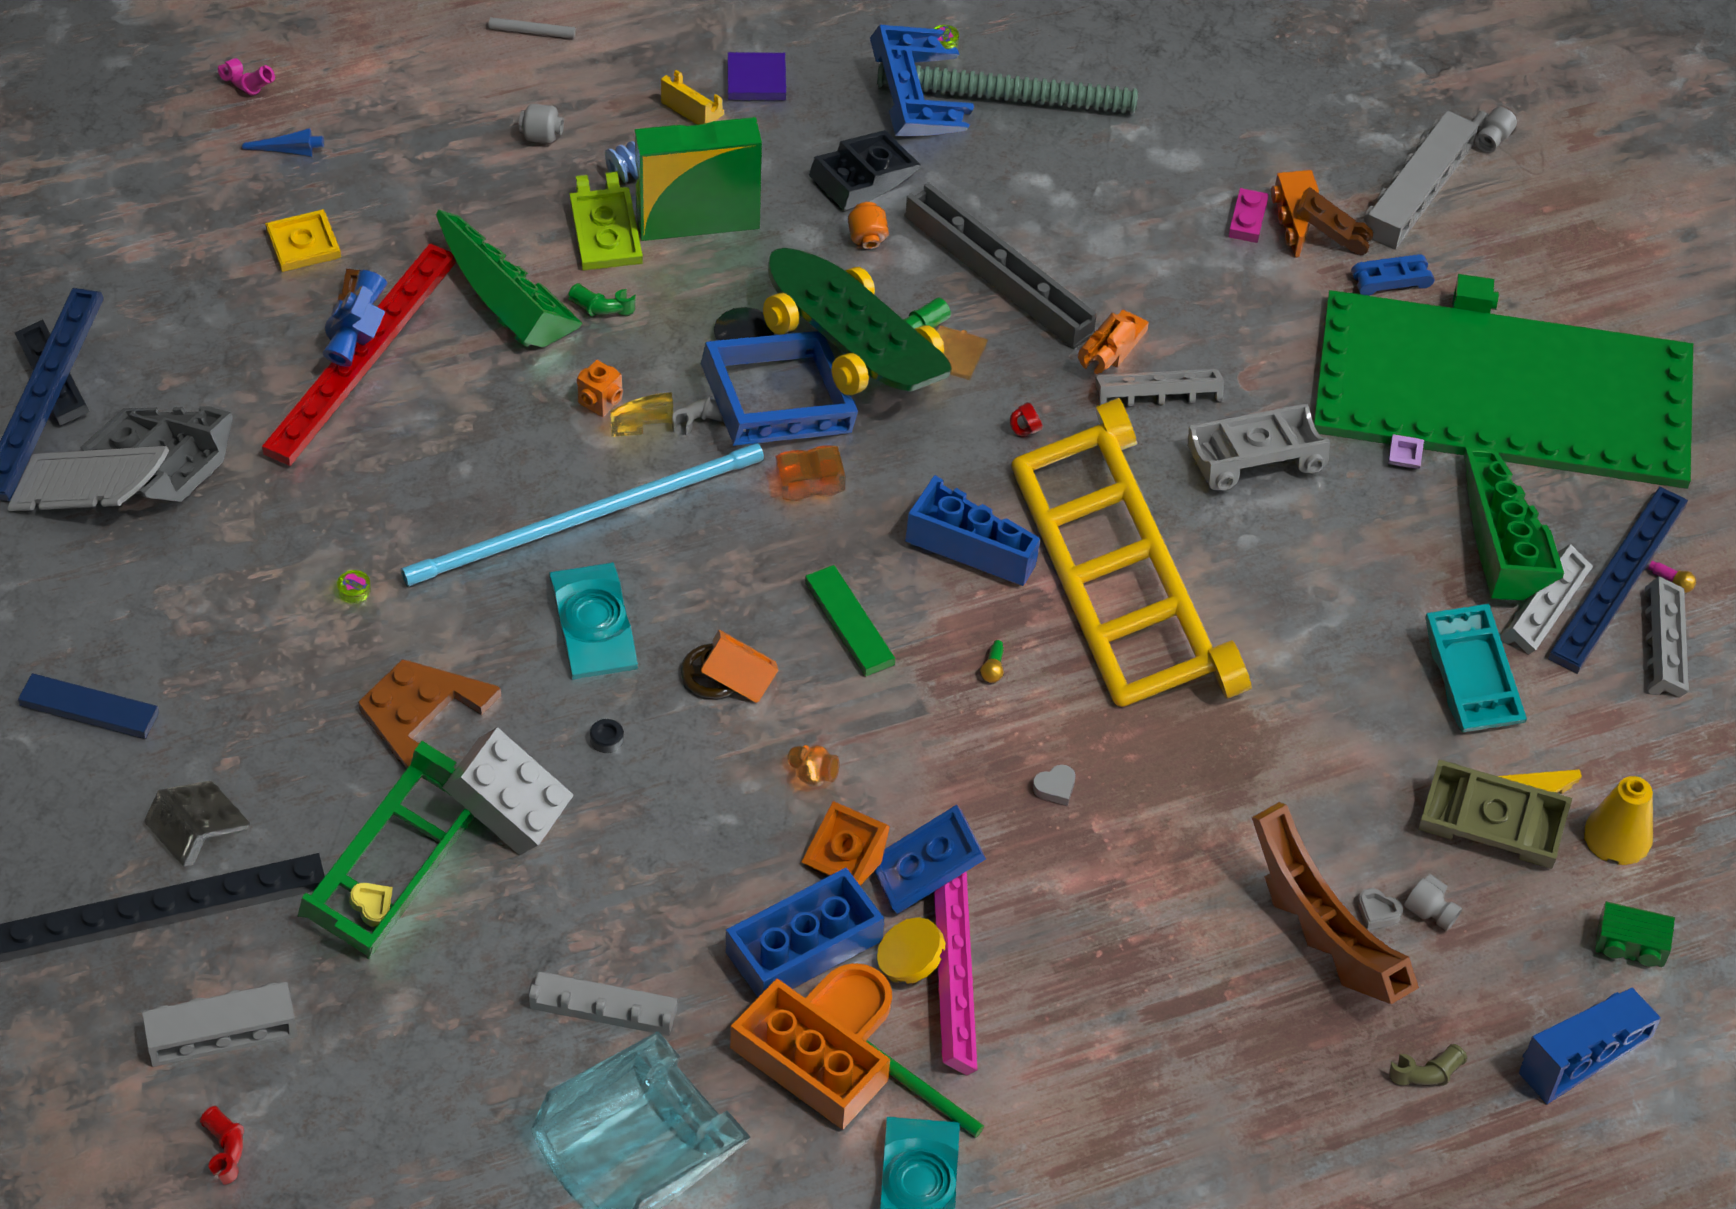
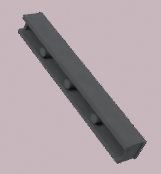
M929 182L924 185L922 192L915 196L913 194L907 196L904 217L1073 350L1090 339L1091 335L1095 332L1097 313Z

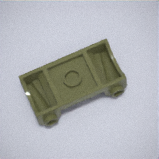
M1439 759L1418 830L1451 840L1453 835H1457L1520 854L1519 860L1552 869L1557 858L1562 833L1573 798Z

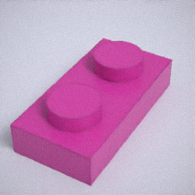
M1240 188L1229 230V238L1258 243L1268 202V193Z

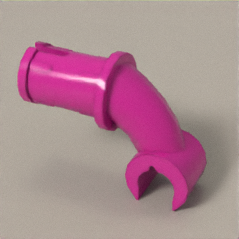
M237 58L226 61L225 64L218 66L219 76L223 80H230L237 88L251 96L258 94L262 87L275 80L274 71L267 65L261 66L252 73L243 74V65Z

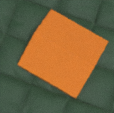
M833 801L801 862L829 876L847 868L861 886L882 863L890 826Z

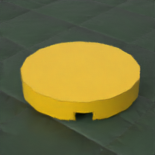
M921 917L906 919L896 924L885 934L878 946L877 961L879 968L892 982L899 983L898 981H905L907 984L926 978L938 967L942 960L939 956L942 949L945 951L946 945L943 933L932 921Z

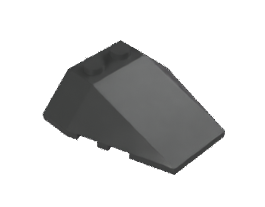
M200 406L199 412H185L183 407H174L173 412H159L157 407L123 408L80 448L82 451L167 446L169 452L165 460L151 479L135 494L147 498L181 502L190 496L192 491L206 478L210 477L214 470L224 462L233 416L231 412L209 406Z

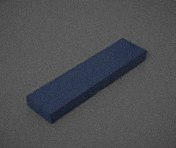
M34 673L31 674L18 698L19 706L143 739L147 738L159 715V709L156 705Z

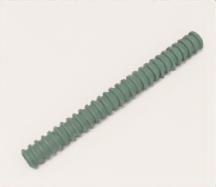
M881 62L878 66L877 84L878 87L882 88L883 85H887V88H889L883 62ZM921 65L916 66L923 92L932 90V93L941 91V94L950 92V95L959 93V96H963L965 93L968 94V97H972L973 94L977 95V98H981L984 95L986 99H990L993 96L995 100L1003 97L1004 101L1012 98L1013 102H1017V99H1021L1022 103H1026V100H1031V104H1035V101H1040L1041 105H1044V102H1049L1050 106H1053V103H1058L1060 107H1062V104H1067L1069 108H1071V105H1076L1078 109H1080V106H1085V109L1088 110L1089 107H1094V110L1097 111L1098 108H1103V111L1112 109V112L1121 110V113L1130 111V114H1134L1137 109V88H1133L1131 91L1128 90V87H1124L1122 90L1119 89V86H1115L1112 89L1110 85H1106L1103 88L1101 84L1093 87L1092 83L1084 86L1083 82L1074 85L1073 81L1065 84L1064 80L1056 83L1055 79L1047 82L1046 78L1038 81L1036 77L1033 80H1029L1027 76L1024 79H1020V76L1017 75L1015 78H1011V75L1008 74L1006 77H1002V74L993 76V73L984 75V72L975 74V71L966 73V70L957 72V69L948 71V68H944L942 71L939 70V67H935L933 70L930 69V66H926L925 69L921 68Z

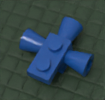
M360 270L354 293L349 292L343 301L339 300L336 303L331 317L325 324L326 335L331 341L322 354L329 361L341 366H351L356 342L365 345L374 338L385 314L384 310L373 305L388 284L382 276L372 271Z

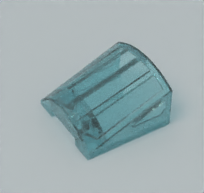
M659 1031L549 1090L533 1123L531 1132L546 1162L565 1190L583 1209H663L748 1143L751 1138L728 1111L719 1115L678 1068L677 1064L681 1057Z

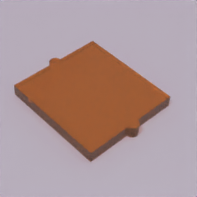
M940 325L937 332L943 341V354L952 366L950 375L971 380L988 344V339L968 334L966 330L958 331Z

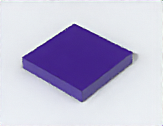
M728 52V100H786L785 53Z

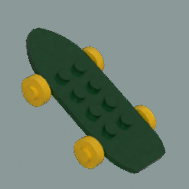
M779 248L771 252L768 261V274L778 294L768 297L763 304L765 322L772 332L782 335L794 331L802 316L841 350L844 355L834 360L831 370L833 381L840 392L850 396L860 393L866 389L870 377L899 390L914 391L950 376L952 366L943 354L944 346L940 334L929 325H923L914 329L875 296L873 280L865 269L853 267L843 270L826 259L791 248Z

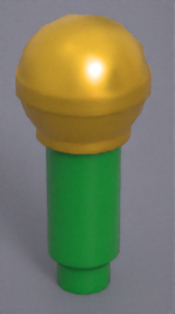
M995 640L993 645H991L988 660L982 665L980 670L982 678L989 683L998 682L1004 674L1001 664L1004 647L1003 642L1000 640Z

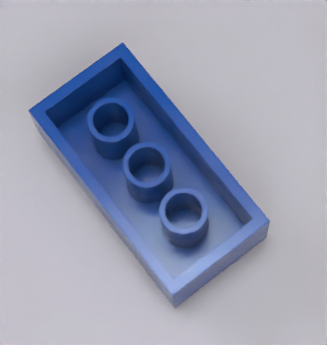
M844 868L726 929L725 953L756 996L759 997L777 978L793 989L880 943L883 939L885 918L849 870Z

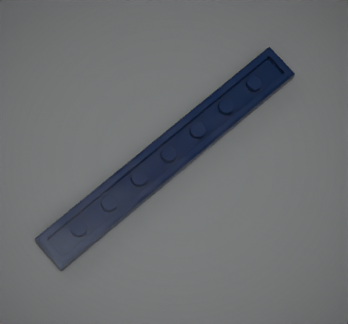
M72 288L0 440V500L10 501L104 300L102 293L99 291Z
M1659 486L1550 652L1548 660L1576 674L1579 673L1686 508L1687 499Z

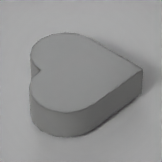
M1057 765L1050 772H1040L1034 778L1033 792L1041 799L1068 806L1076 774L1067 765Z
M1375 888L1365 889L1360 894L1358 909L1367 930L1392 926L1400 921L1403 906L1396 898L1385 897L1380 890Z

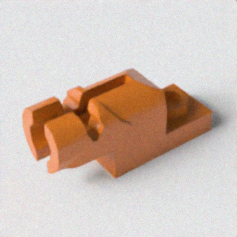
M1123 309L1118 315L1111 313L1079 350V362L1087 369L1093 361H1098L1099 364L1095 368L1094 374L1102 373L1111 365L1118 368L1147 332L1149 322Z

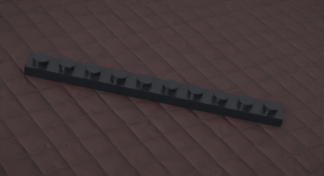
M311 854L0 924V962L314 892L325 877L320 854Z

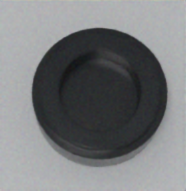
M602 719L592 725L590 729V743L595 750L602 753H612L623 745L624 730L619 722L612 719Z

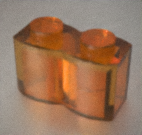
M819 446L808 451L792 450L775 456L776 474L782 499L801 501L812 495L833 496L845 490L846 475L838 446Z

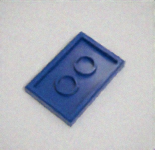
M956 804L884 850L882 863L876 868L875 873L892 909L898 914L986 860V857L962 810Z

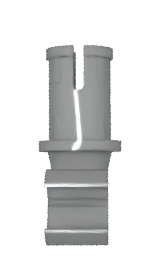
M709 395L708 398L700 399L685 408L676 410L672 416L673 432L678 423L686 422L685 435L691 433L693 430V420L698 417H702L704 420L710 418L724 423L713 396Z

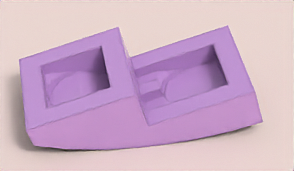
M1393 434L1388 464L1420 469L1424 439Z

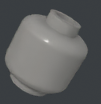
M530 104L526 110H522L520 113L519 132L524 134L527 141L550 144L554 142L557 134L561 135L563 132L564 118L559 117L555 106Z

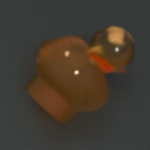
M807 745L795 746L787 754L789 765L797 769L796 775L798 779L809 787H819L825 781L834 782L838 777L840 768L839 758L837 755L830 754L823 746L814 745L810 749Z

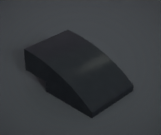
M886 130L840 141L837 151L815 156L809 176L843 210L854 208L857 204L869 202L893 189L914 174L921 164Z

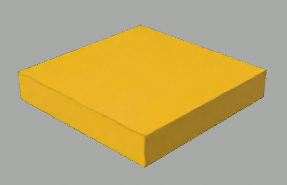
M324 209L265 223L266 232L282 272L341 258L340 248Z

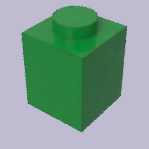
M1458 274L1453 292L1452 308L1484 313L1496 310L1499 292L1494 291L1495 279Z

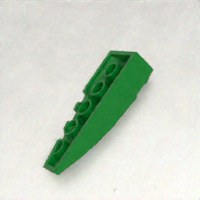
M442 210L437 211L436 217L460 269L485 304L498 316L496 318L497 322L511 329L515 333L514 338L519 343L527 347L532 344L544 348L580 328L582 322L541 283L535 285L525 277L528 272L520 266H515L509 261L504 260L507 255L493 245L484 242L486 238L458 215Z
M1465 447L1466 480L1474 535L1491 598L1524 600L1562 579L1564 576V570L1552 532L1547 525L1540 523L1538 520L1539 512L1534 505H1528L1524 499L1526 493L1522 487L1513 483L1511 480L1513 474L1496 449Z

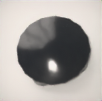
M749 307L733 308L724 312L716 320L714 326L716 340L771 336L775 334L767 326L763 312Z

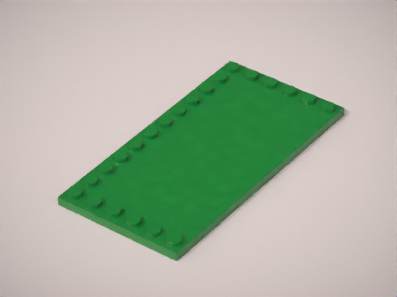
M1329 290L1314 426L1318 434L1389 445L1393 434L1424 439L1423 450L1463 456L1465 447L1496 449L1504 462L1688 489L1691 482L1694 343Z

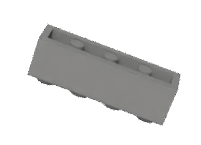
M288 982L267 983L259 988L244 991L233 990L225 995L195 998L186 1003L171 1006L160 1005L152 1010L142 1011L147 1045L153 1067L298 1037Z

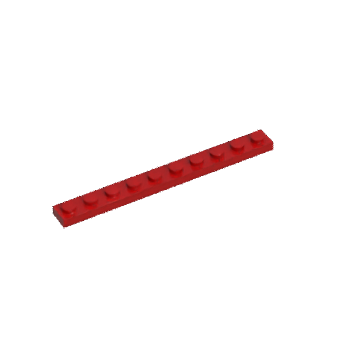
M428 244L377 306L384 310L385 314L374 338L365 345L356 342L351 366H341L333 362L329 364L263 444V455L288 466L293 464L456 264V259L452 252L433 244Z

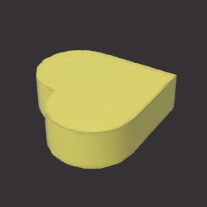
M370 883L356 884L351 890L349 903L354 910L361 912L363 922L369 926L377 927L390 910L393 887Z

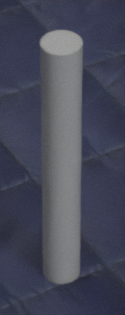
M493 17L489 19V29L574 39L576 34L575 27Z

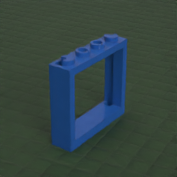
M819 331L717 340L705 343L700 364L734 446L848 434L853 431L858 410L852 396L840 392L833 381L831 370L835 357L826 337ZM813 357L833 405L744 414L725 366Z

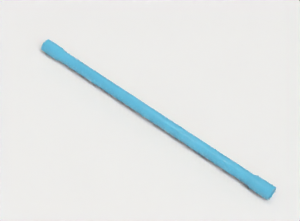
M758 443L732 451L729 455L437 558L426 559L401 568L403 580L406 586L409 587L434 578L440 573L728 471L739 470L764 461L762 448Z

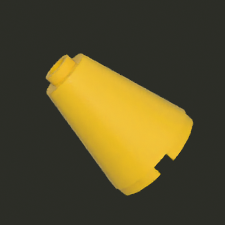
M1636 776L1623 778L1588 817L1585 824L1584 839L1589 849L1597 857L1606 862L1609 858L1619 861L1618 865H1629L1637 863L1647 856L1653 843V791L1646 780Z

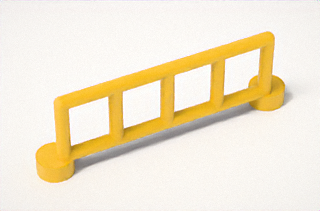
M1120 398L1095 407L1099 425L1013 459L1011 469L1112 700L1117 706H1128L1211 672H1214L1226 699L1252 689L1247 669L1234 641L1230 640L1215 647L1212 646L1122 450L1137 445V440ZM1099 446L1115 484L1050 509L1034 474V470ZM1124 501L1142 540L1075 566L1058 526ZM1150 557L1168 598L1101 624L1083 583ZM1177 616L1195 658L1127 684L1109 642Z

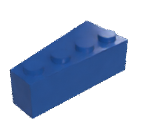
M934 475L908 514L905 542L1024 586L1036 567L1041 538L1007 518L1003 520L997 518L992 513L993 509L984 504L977 506L966 499V493L958 488L952 491L943 485V479Z
M1633 987L1621 993L1616 992L1605 1001L1532 1036L1528 1049L1522 1055L1524 1060L1519 1074L1546 1104H1549L1652 1038L1661 1017Z

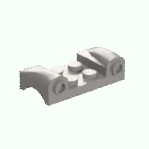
M1306 403L1189 426L1187 446L1210 488L1225 491L1231 489L1238 482L1240 469L1294 458L1300 471L1304 473H1317L1328 463L1330 440L1322 438L1318 434L1312 421L1309 406Z

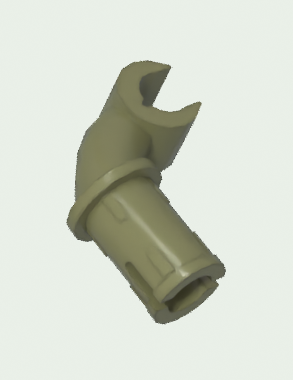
M1450 1044L1437 1059L1428 1061L1425 1066H1417L1411 1056L1400 1054L1398 1066L1391 1062L1389 1076L1398 1085L1415 1083L1444 1086L1449 1083L1450 1076L1467 1062V1055L1460 1046Z

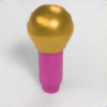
M1651 561L1648 569L1653 571V574L1684 588V593L1694 589L1696 578L1691 572L1676 571L1660 562Z

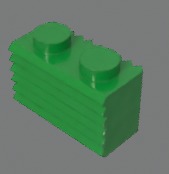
M1605 901L1599 918L1595 951L1597 953L1602 952L1604 955L1614 959L1623 957L1624 959L1630 958L1632 961L1637 960L1642 965L1648 967L1657 965L1664 967L1672 948L1675 917Z

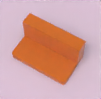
M718 630L712 640L714 647L701 667L702 673L756 703L759 702L778 672L776 661L727 633Z

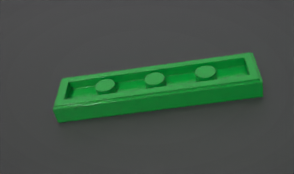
M835 565L806 575L805 584L865 677L894 666V655Z

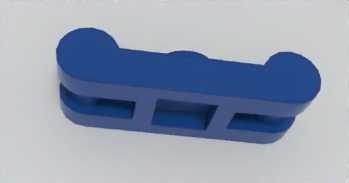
M1422 254L1359 262L1351 268L1354 279L1358 281L1357 287L1361 295L1370 296L1376 291L1410 286L1428 288L1435 281L1432 272L1427 270L1428 262Z

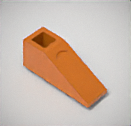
M1312 170L1277 173L1276 183L1271 187L1272 202L1277 203L1279 223L1281 225L1284 224L1286 230V244L1292 247L1295 258L1300 257L1311 225L1297 214L1303 192L1311 187L1319 193Z

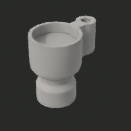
M1503 107L1493 109L1490 114L1479 111L1472 120V122L1479 124L1477 132H1480L1475 138L1476 145L1482 151L1488 153L1494 152L1500 142L1506 140L1517 126L1515 115Z
M1431 874L1420 880L1404 904V907L1420 918L1428 919L1432 917L1436 919V924L1445 931L1452 927L1463 909L1454 902H1446L1444 900V894L1448 886Z

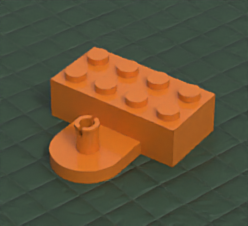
M858 963L846 964L832 970L804 998L777 978L731 1025L730 1048L843 1130L889 1079L890 1058L867 1043L866 1040L886 1020L890 1013L892 1003L890 983L880 971L871 966Z

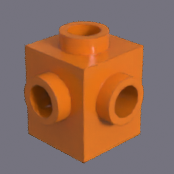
M596 360L579 373L577 377L578 403L604 417L622 400V374L614 367L607 366Z

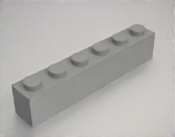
M1447 111L1441 120L1436 119L1428 137L1423 136L1421 138L1416 153L1408 155L1403 170L1396 171L1391 180L1390 187L1388 189L1383 188L1375 207L1371 205L1366 211L1363 221L1373 230V240L1395 250L1398 248L1473 147L1479 124L1450 111Z

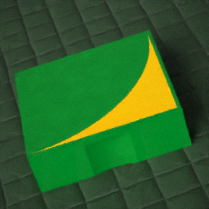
M756 117L712 121L690 126L670 125L635 129V162L638 172L636 183V217L641 241L760 229L762 141Z

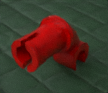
M212 1106L202 1114L200 1123L219 1140V1146L224 1149L223 1153H218L211 1158L208 1167L214 1176L222 1168H225L218 1177L223 1185L232 1183L238 1177L239 1170L237 1164L243 1150L244 1127L240 1123L234 1124L217 1106Z

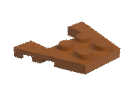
M402 659L358 704L360 712L380 738H384L396 759L401 761L407 769L411 764L414 750L419 745L413 738L453 699H457L480 715H483L501 697V688Z

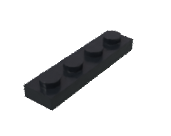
M43 319L14 332L32 370H34L50 336V332ZM70 373L53 407V412L60 426L90 412Z

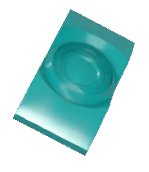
M614 562L549 572L572 680L637 670L638 662L631 625L626 614L621 583Z
M1483 604L1427 613L1425 620L1432 657L1441 671L1448 707L1461 732L1526 723L1527 717L1490 605Z
M887 1117L880 1209H955L960 1123Z

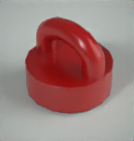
M1026 402L1010 415L1011 429L1021 437L1033 435L1043 428L1041 420L1031 403ZM1020 416L1027 426L1024 429L1020 428L1017 422Z

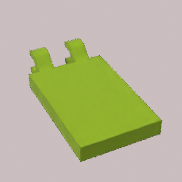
M617 172L605 173L606 189L590 191L588 175L575 176L577 184L576 193H570V205L583 271L643 264V255L629 187L620 188Z

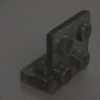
M212 781L158 790L144 820V823L183 867L195 864L206 838L247 830L250 822L242 815L240 810L232 804Z

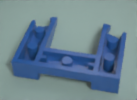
M879 25L870 37L875 61L883 62L894 105L889 110L895 136L941 135L966 131L970 124L962 122L964 114L970 115L973 112V103L924 100L915 63L957 59L960 55L956 47L945 49L939 42L938 38L945 33L941 29Z

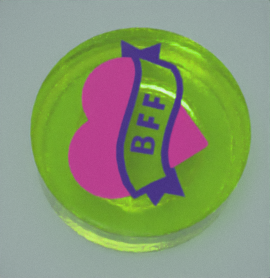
M939 25L933 28L941 29L945 32L938 38L945 49L957 48L959 32L955 27Z
M350 570L338 578V594L342 600L349 603H358L370 595L371 584L366 573L359 570Z

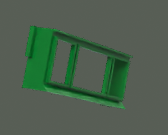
M421 741L414 750L410 766L311 895L308 893L303 895L297 917L310 919L367 955L366 958L370 959L475 817L465 808L446 833L401 805L421 777L449 794L442 787L456 770L454 767L457 762L424 741ZM395 815L439 844L396 902L390 904L389 912L371 934L325 904L339 886L351 892L352 888L359 884V882L348 876L349 872L390 818Z

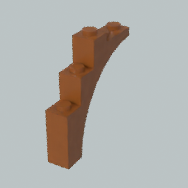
M1278 802L1253 816L1252 820L1270 872L1264 878L1274 907L1298 915L1307 945L1332 955L1341 985L1388 1004H1393L1417 990L1419 986L1409 956L1392 949L1370 933L1340 902L1323 879L1303 844L1287 804Z

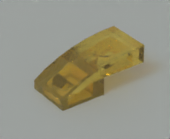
M672 392L638 398L612 410V437L642 435L643 425L671 423L673 416Z

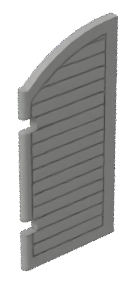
M167 446L33 454L8 505V511L34 510L36 503L39 504L40 510L95 507L98 500H102L101 505L103 507L120 506L151 479L165 460L169 449Z

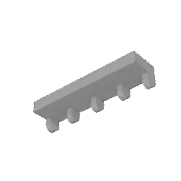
M1218 369L1095 375V387L1098 391L1099 405L1106 403L1108 397H1126L1127 406H1134V396L1157 395V404L1160 405L1165 404V394L1187 393L1188 403H1195L1196 393L1215 392L1214 396L1217 402L1223 401L1224 379Z
M1571 544L1558 551L1564 570L1563 578L1528 597L1524 606L1513 616V622L1500 635L1503 642L1510 644L1515 641L1527 654L1537 650L1593 567Z
M1658 576L1645 586V595L1651 597V606L1645 610V615L1647 619L1652 620V631L1647 634L1646 642L1648 645H1653V657L1647 661V668L1650 671H1654V681L1649 683L1648 692L1651 695H1658L1665 690L1681 698L1689 692L1684 588Z
M538 972L535 985L532 984L529 993L530 1009L667 1036H670L678 1008V998L544 972Z

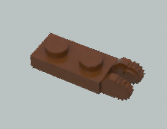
M1311 187L1303 192L1297 214L1340 246H1344L1360 256L1367 254L1370 246L1368 241H1371L1373 238V230L1364 222H1356L1355 219Z

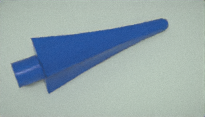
M308 128L283 136L245 142L242 144V148L245 150L276 151L313 157V148H324V137L312 136L311 129Z

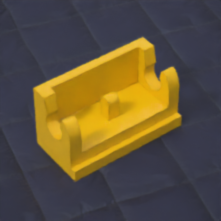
M674 71L673 82L667 75L661 79V103L693 123L700 125L717 121L724 115L722 98L715 94L713 102L683 84L681 72Z

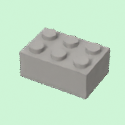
M498 727L477 739L442 787L519 855L537 847L574 795Z

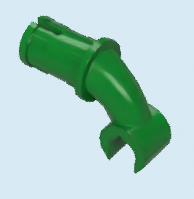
M577 283L571 287L568 293L570 296L568 297L569 301L583 307L590 316L613 313L630 315L635 311L636 294L631 298H627V289H621L615 293V298L607 299L603 294L593 293L580 283Z

